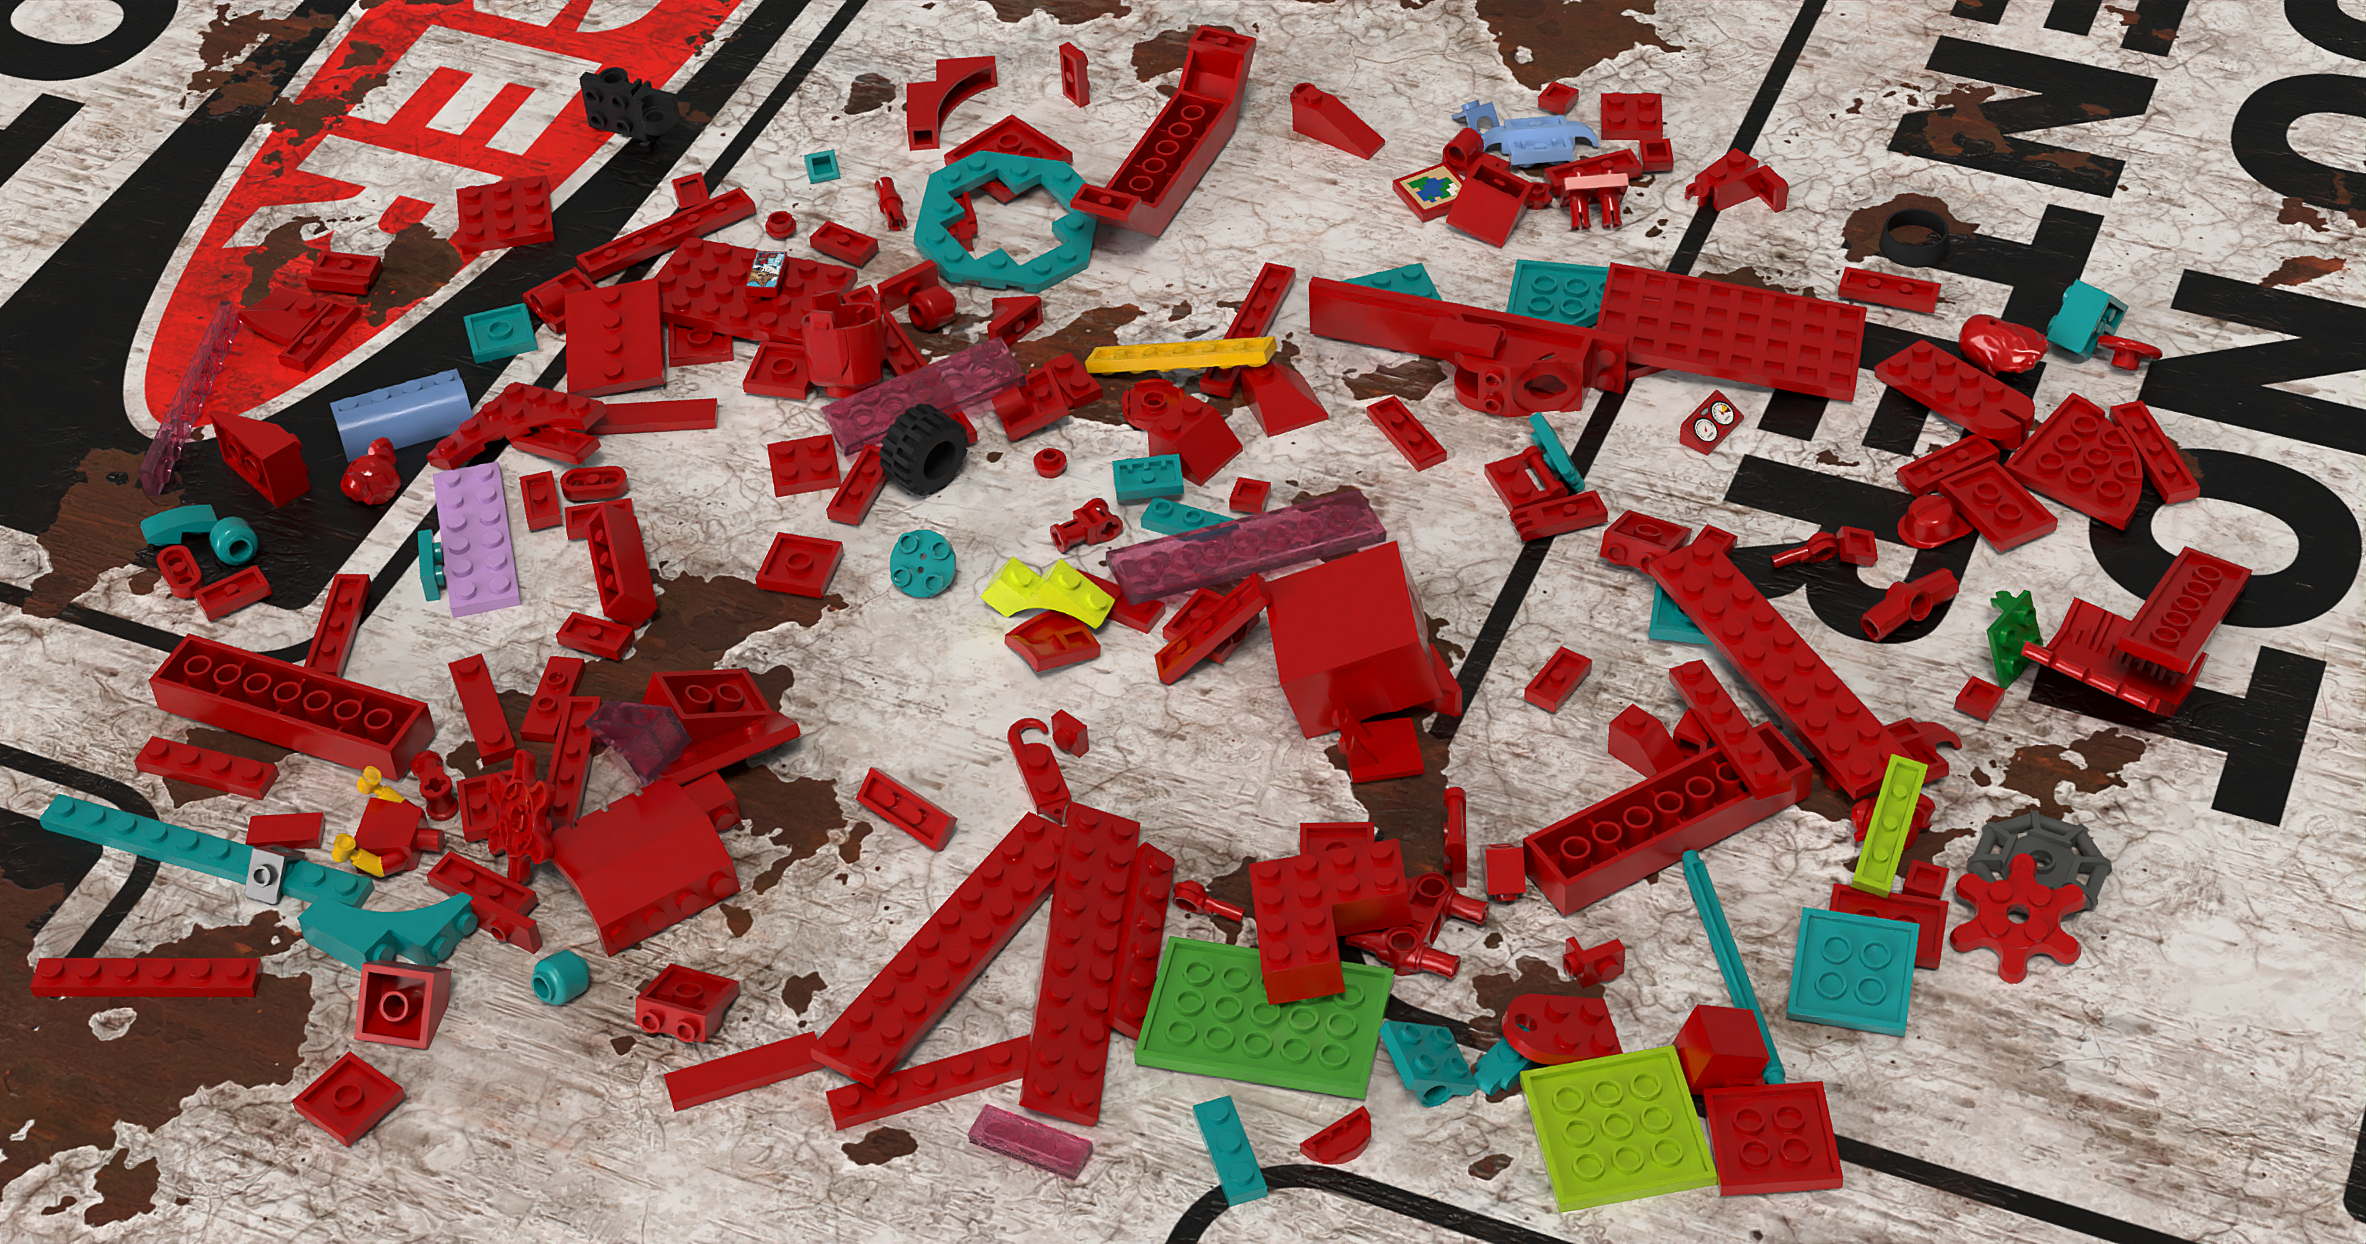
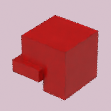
M1697 1004L1671 1044L1675 1047L1690 1094L1703 1095V1089L1766 1085L1761 1072L1770 1060V1056L1753 1010Z

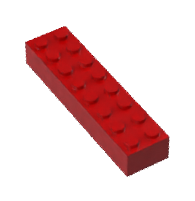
M190 633L185 636L149 679L159 710L364 771L367 766H373L380 771L382 777L398 782L410 767V762L414 759L415 755L424 749L436 733L428 703Z
M1768 720L1754 727V729L1790 776L1791 791L1757 801L1716 745L1523 838L1525 872L1565 917L1681 860L1683 853L1688 850L1699 851L1809 797L1813 765Z

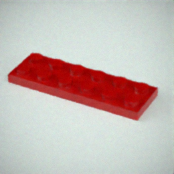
M2185 546L2120 636L2117 649L2127 652L2133 658L2146 659L2162 665L2168 671L2181 672L2187 675L2249 583L2253 570Z

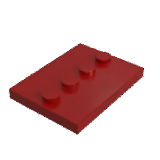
M658 277L565 294L568 394L590 398L665 384L661 285Z

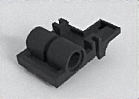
M607 68L598 75L584 72L579 78L589 127L641 139L640 145L649 147L659 135L667 132L680 119L676 94L652 88L651 81H646L642 85V79L639 78L634 83H630L626 70L622 68Z

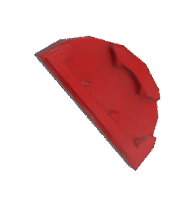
M1361 1106L1300 1143V1152L1311 1161L1325 1165L1343 1164L1356 1159L1367 1149L1371 1139V1117L1365 1106Z

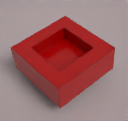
M1552 81L1538 96V107L1565 115L1578 101L1579 89Z
M702 172L671 181L680 211L710 200Z
M1238 477L1229 498V509L1262 515L1271 494V482Z
M1842 525L1836 533L1839 541L1840 561L1872 567L1878 560L1874 531Z
M1972 676L1957 695L1954 708L1988 722L2004 700L2005 689Z
M1062 709L1051 716L1052 737L1060 749L1067 750L1078 758H1081L1089 751L1088 732L1085 724Z
M1912 859L1903 885L1902 894L1941 900L1950 869Z

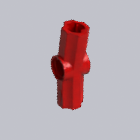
M1941 568L1909 584L1897 581L1888 588L1885 599L1864 613L1863 617L1859 619L1861 629L1865 631L1871 640L1879 642L1910 619L1921 621L1929 615L1933 607L1954 598V595L1959 593L1958 581L1954 578L1952 571L1946 568Z

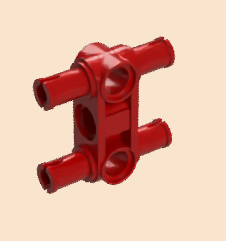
M1427 872L1414 876L1413 879L1406 877L1413 924L1388 928V930L1386 929L1383 932L1374 930L1346 935L1345 941H1347V946L1375 953L1376 958L1386 963L1387 968L1394 969L1395 975L1409 976L1424 969L1454 980L1460 968L1461 957L1433 949L1432 946L1447 918H1450L1452 915L1482 926L1488 916L1490 903L1459 894V890L1455 886L1449 885V881L1444 875L1438 872Z

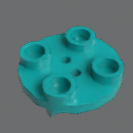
M914 530L910 533L902 534L890 556L891 580L903 592L914 597H932L941 593L951 583L956 572V555L952 544L943 535L932 530ZM924 554L927 556L925 560L922 558ZM921 567L924 569L923 573H920Z

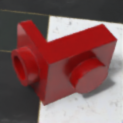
M1573 936L1566 939V951L1562 956L1563 965L1568 975L1571 977L1575 976L1584 989L1603 981L1613 980L1618 975L1624 974L1625 947L1617 938L1583 951Z

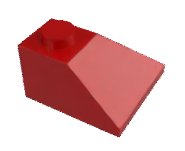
M1272 359L1259 367L1248 366L1241 368L1243 399L1268 438L1329 419L1328 413L1302 374Z

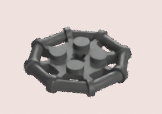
M2030 810L2029 814L1998 823L1991 821L1986 823L1982 827L1983 834L1974 854L1967 860L1969 872L1976 874L1987 882L1993 883L1997 880L1990 870H2000L2003 880H2006L2009 875L2008 866L2010 860L2020 853L2029 854L2036 863L2038 860L2045 861V867L2037 866L2036 881L2038 884L2045 885L2049 889H2058L2068 884L2079 886L2086 895V903L2082 909L2088 911L2098 905L2097 897L2105 878L2112 872L2111 861L2102 855L2089 836V829L2082 823L2073 825L2039 814L2038 810ZM2027 830L2026 836L2018 838L2017 832ZM1999 843L2004 847L2001 854H1990L1994 844ZM2072 846H2078L2085 856H2080L2078 852L2075 855L2072 851ZM2079 872H2090L2086 886L2076 880ZM2017 907V910H2014L2027 915V913L2022 911L2020 907Z

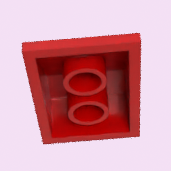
M213 410L209 413L224 462L277 509L311 489L307 477L310 471L301 457L300 451L303 448L295 434H289L279 425L218 410Z
M746 668L653 672L641 702L642 708L669 752L690 747L750 721L774 713Z

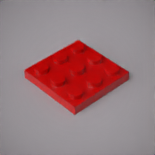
M1013 114L944 154V161L947 166L980 150L1063 161L1068 165L1073 162V155L1070 150ZM998 177L979 186L1003 203H1007L1021 194L1015 195Z
M547 175L530 176L525 179L498 181L479 186L471 185L456 189L460 244L463 255L555 240Z
M1823 1081L1703 1089L1702 1100L1715 1169L1718 1175L1720 1196L1842 1188L1844 1178Z

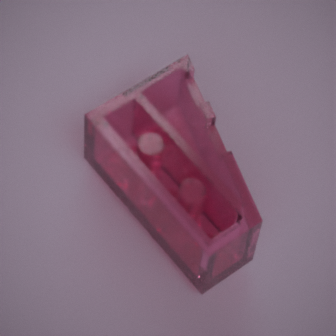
M607 700L584 722V725L604 755L644 787L669 763L677 760L682 755L683 749L692 741L673 709L668 706Z

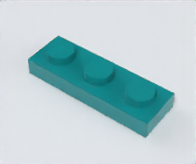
M1231 1096L1193 1105L1194 1119L1229 1207L1267 1197V1185Z

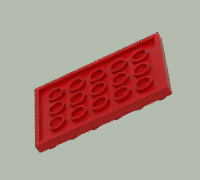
M686 237L654 278L658 277L661 285L663 322H671L677 325L761 342L768 341L803 346L800 320L804 315L813 310L812 295L836 290L841 304V295L850 292L858 281L857 270L841 265H830L810 259L805 260L788 256V263L778 296L776 298L748 297L745 294V284L755 253L759 250L733 246L728 243L702 240L698 237Z

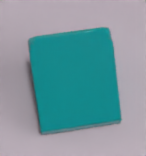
M834 149L804 155V163L810 184L840 179Z

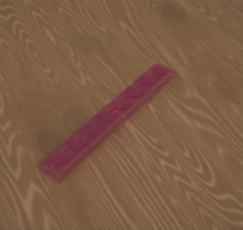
M220 301L140 466L138 473L146 496H159L165 483H168L170 472L175 461H178L184 442L191 435L194 421L201 414L204 400L211 393L213 381L216 375H219L221 372L223 360L226 354H229L231 351L233 339L236 333H239L241 330V320H239L233 301Z

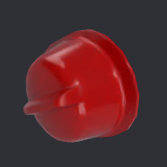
M1924 495L1915 499L1908 508L1907 514L1901 517L1897 525L1898 535L1901 540L1907 545L1919 549L1935 548L1946 542L1971 533L1975 528L1954 507L1951 499L1938 495Z

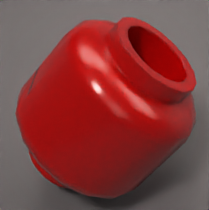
M933 285L912 295L908 306L909 317L915 326L920 327L924 331H933L953 321L956 314V299L944 287Z

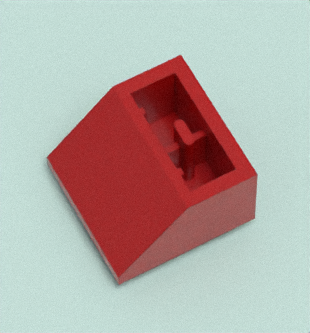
M1478 158L1465 177L1445 223L1502 249L1527 210L1534 184Z

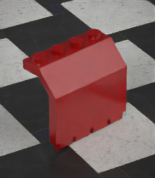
M2074 597L2060 630L2046 647L2026 641L2021 655L2145 710L2170 718L2174 716L2194 689L2210 654L2202 651L2187 675L2181 672L2168 671L2162 665L2146 659L2133 658L2127 652L2117 649L2120 636L2131 620L2077 597Z
M663 778L639 789L640 796L633 792L608 804L607 812L600 808L575 820L574 828L567 824L551 832L549 837L553 844L551 862L579 893L594 922L602 949L608 957L741 891L733 862L708 815L674 779L668 782Z

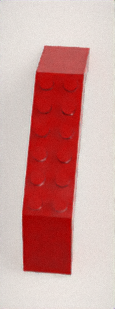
M1201 25L1189 41L1188 54L1176 92L1106 187L1102 188L1083 183L1071 199L1070 207L1102 224L1159 238L1235 130L1257 44L1256 38Z

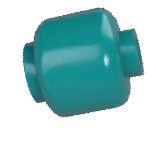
M233 516L223 518L214 525L210 533V545L218 558L228 565L237 566L245 564L257 553L259 546L258 537L249 523L242 518Z
M559 950L540 960L535 965L531 978L533 991L544 1002L552 1005H563L587 990L589 966L585 959L570 950Z

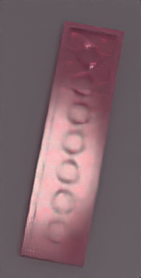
M1358 489L1106 551V563L1131 606L1247 577L1254 572L1262 573L1386 542L1387 531Z

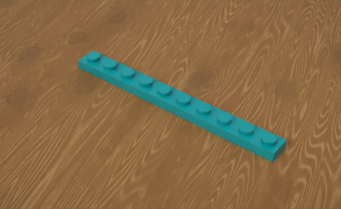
M62 794L56 796L39 818L42 828L245 885L252 849L255 848ZM299 859L286 862L280 894L313 903L322 894H325L343 904L361 909L375 888L370 878Z

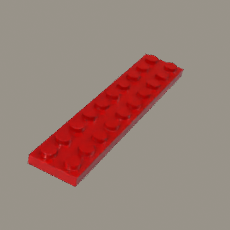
M1709 537L1649 562V573L1854 800L1881 788L1891 754L1916 761Z
M1071 801L1066 811L1019 1106L1093 1128L1099 1116L1111 1026L1106 1024L1141 823Z
M1028 812L810 1048L811 1058L876 1089L1054 890L1064 827Z

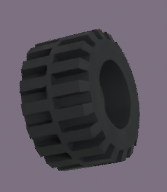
M917 404L915 408L910 407L906 409L903 415L900 414L894 424H891L888 428V433L881 443L883 447L879 452L881 457L879 462L887 476L912 493L920 496L932 495L939 488L943 489L947 486V483L956 476V472L961 468L963 458L967 454L968 437H966V429L933 405Z

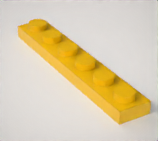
M1275 336L1096 347L1085 361L1088 373H1100L1101 375H1111L1124 371L1138 374L1146 370L1169 372L1177 368L1200 370L1213 366L1227 369L1235 365L1248 364L1251 367H1259L1268 363L1277 350Z

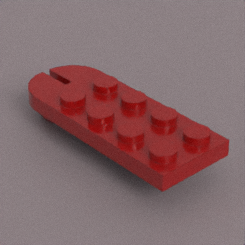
M1924 339L1874 366L1877 379L1971 432L1988 438L2000 450H2016L2021 446V443L2024 444L2029 438V429L2035 421V405L2028 396Z

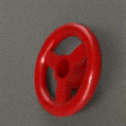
M2100 335L2097 338V343L2100 346L2115 351L2111 365L2117 368L2137 371L2140 358L2158 360L2163 356L2161 349L2136 340L2112 335Z

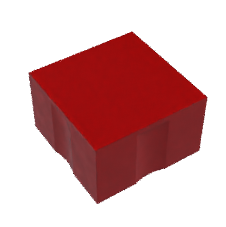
M1397 540L1266 582L1271 601L1266 605L1280 685L1306 740L1340 729L1335 727L1332 722L1331 716L1335 710L1339 711L1340 718H1344L1348 708L1359 721H1362L1374 715L1396 712L1443 697L1436 662L1427 641L1428 627L1421 596Z

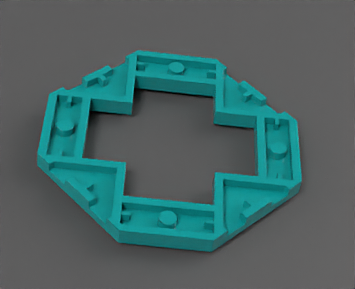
M980 150L929 175L914 232V245L928 260L931 259L937 264V269L949 282L963 283V280L967 279L981 281V286L1006 289L1007 285L1024 287V292L1039 293L1089 267L1098 221L1070 207L1071 199L1083 183H1088L1066 162ZM997 177L1015 195L1041 183L1070 212V214L1052 222V232L1064 244L1020 266L1002 248L975 260L946 230V228L965 218V210L953 198Z

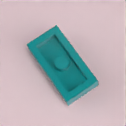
M431 529L418 531L420 579L426 601L440 600V586L445 585L443 567L438 565L439 562H444L441 542L434 541Z

